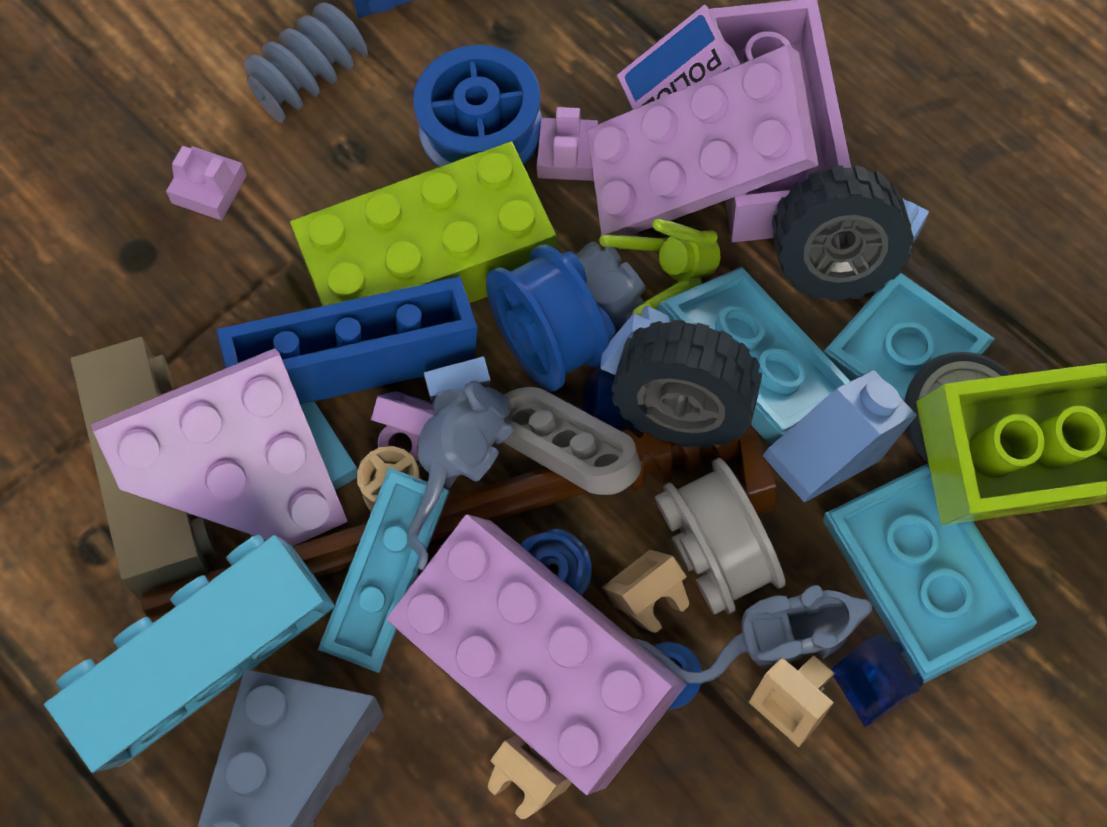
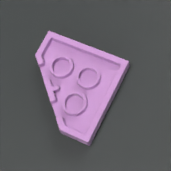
M275 348L91 424L93 433L115 481L122 491L254 536L260 534L266 540L275 534L292 546L348 522L282 358Z

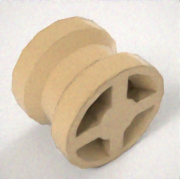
M394 446L380 447L369 452L361 461L357 471V484L369 512H372L388 468L422 480L419 466L414 457L406 450Z

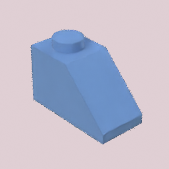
M873 370L835 389L765 451L763 457L805 503L878 463L917 414L900 398L897 390Z

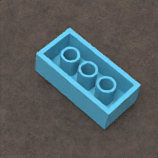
M260 534L250 538L227 556L226 559L231 564V567L210 582L204 575L194 579L170 598L175 608L153 623L149 617L140 619L122 631L113 640L118 650L97 664L92 659H87L70 669L56 681V685L61 691L45 702L44 706L92 773L124 766L241 679L244 669L253 670L334 609V602L292 545L275 534L266 541H264Z

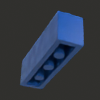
M461 277L216 330L223 369L275 348L282 358L299 403L304 404L423 377L424 372L475 359L478 327Z

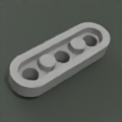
M523 387L505 394L510 400L511 405L509 408L510 414L504 418V422L514 428L511 435L503 441L505 444L593 494L611 495L619 493L638 478L641 472V462L635 442L629 435L541 388Z

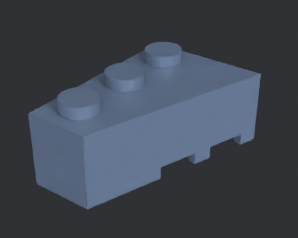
M244 669L198 827H314L316 824L314 822L315 818L336 785L340 786L350 771L349 765L370 732L374 733L385 716L375 696Z

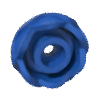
M551 529L523 541L521 546L548 569L556 564L559 568L557 576L579 595H584L591 580L592 563L587 549L576 537L564 530Z

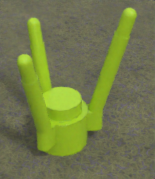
M658 218L653 221V228L663 234L670 235L669 238L625 235L601 236L599 242L604 247L658 252L662 269L672 278L678 280L677 284L636 307L632 313L641 316L645 306L657 310L660 302L701 285V278H707L714 274L721 258L720 248L717 243L718 236L715 231H700Z

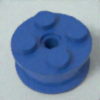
M469 45L456 48L444 53L431 62L419 77L413 97L415 116L419 123L421 145L430 161L439 168L512 141L524 165L538 148L542 118L539 109L541 100L540 88L532 69L525 61L512 52L489 45Z
M540 245L532 250L528 263L512 271L504 268H496L490 271L486 279V289L493 316L510 351L536 384L547 391L554 392L564 385L565 375L584 364L592 368L601 366L602 353L616 335V331L609 315L604 309L597 306L587 287V276L578 257L571 251L561 254L549 245Z

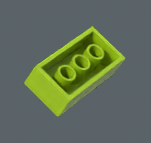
M512 141L290 221L321 306L461 277L468 301L472 303L488 297L486 279L490 271L496 268L512 271L528 263L532 250L540 245H549L557 250L555 231Z
M1107 363L946 383L916 401L941 526L1107 502Z

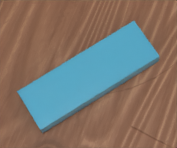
M388 468L318 650L377 673L381 672L397 631L386 618L415 582L420 571L418 568L419 556L409 548L407 532L425 495L428 482ZM444 488L418 536V540L425 546L426 550L429 548L450 493L449 490Z

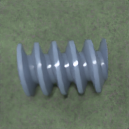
M326 2L319 3L314 7L313 17L309 15L301 16L296 22V30L288 28L280 32L278 37L279 43L274 41L265 43L261 50L262 57L253 54L245 58L244 68L249 88L267 113L279 123L286 121V116L281 106L283 101H286L297 110L303 108V102L298 92L299 89L303 88L314 97L320 95L321 90L315 79L316 76L320 75L330 84L337 82L338 77L332 66L333 63H338L346 71H351L354 68L355 64L349 53L350 50L353 49L362 57L367 58L368 56L367 46L354 23L331 4Z

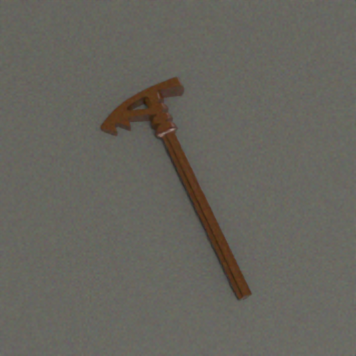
M752 425L746 429L745 435L740 439L735 438L730 444L724 446L720 444L713 445L711 448L678 446L673 442H663L655 439L653 435L644 432L642 437L637 438L629 429L620 430L634 440L641 462V472L635 482L630 485L632 490L636 491L644 488V475L651 473L660 482L671 480L672 466L677 464L686 473L699 471L700 457L706 456L711 462L717 458H721L724 462L737 459L741 486L757 515L774 511L776 505L774 476L770 464L763 457L765 453L764 447L757 431ZM544 467L451 496L446 501L431 542L450 536L466 514L496 522L587 493L588 491ZM367 523L295 545L293 548L315 578L350 568ZM231 566L142 593L141 605L144 613L152 623L175 608L170 598L182 587L203 575L210 582Z

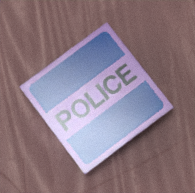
M704 4L617 74L634 110L740 65V62L733 48L725 42L708 6Z

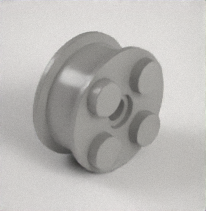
M717 458L712 461L713 472L679 489H676L669 482L663 485L664 492L655 496L657 505L670 530L673 532L680 529L681 533L671 538L688 572L694 569L697 574L703 573L704 575L696 579V582L714 615L723 610L727 614L735 612L734 600L768 583H771L776 589L785 586L781 565L754 507L728 465L721 458Z

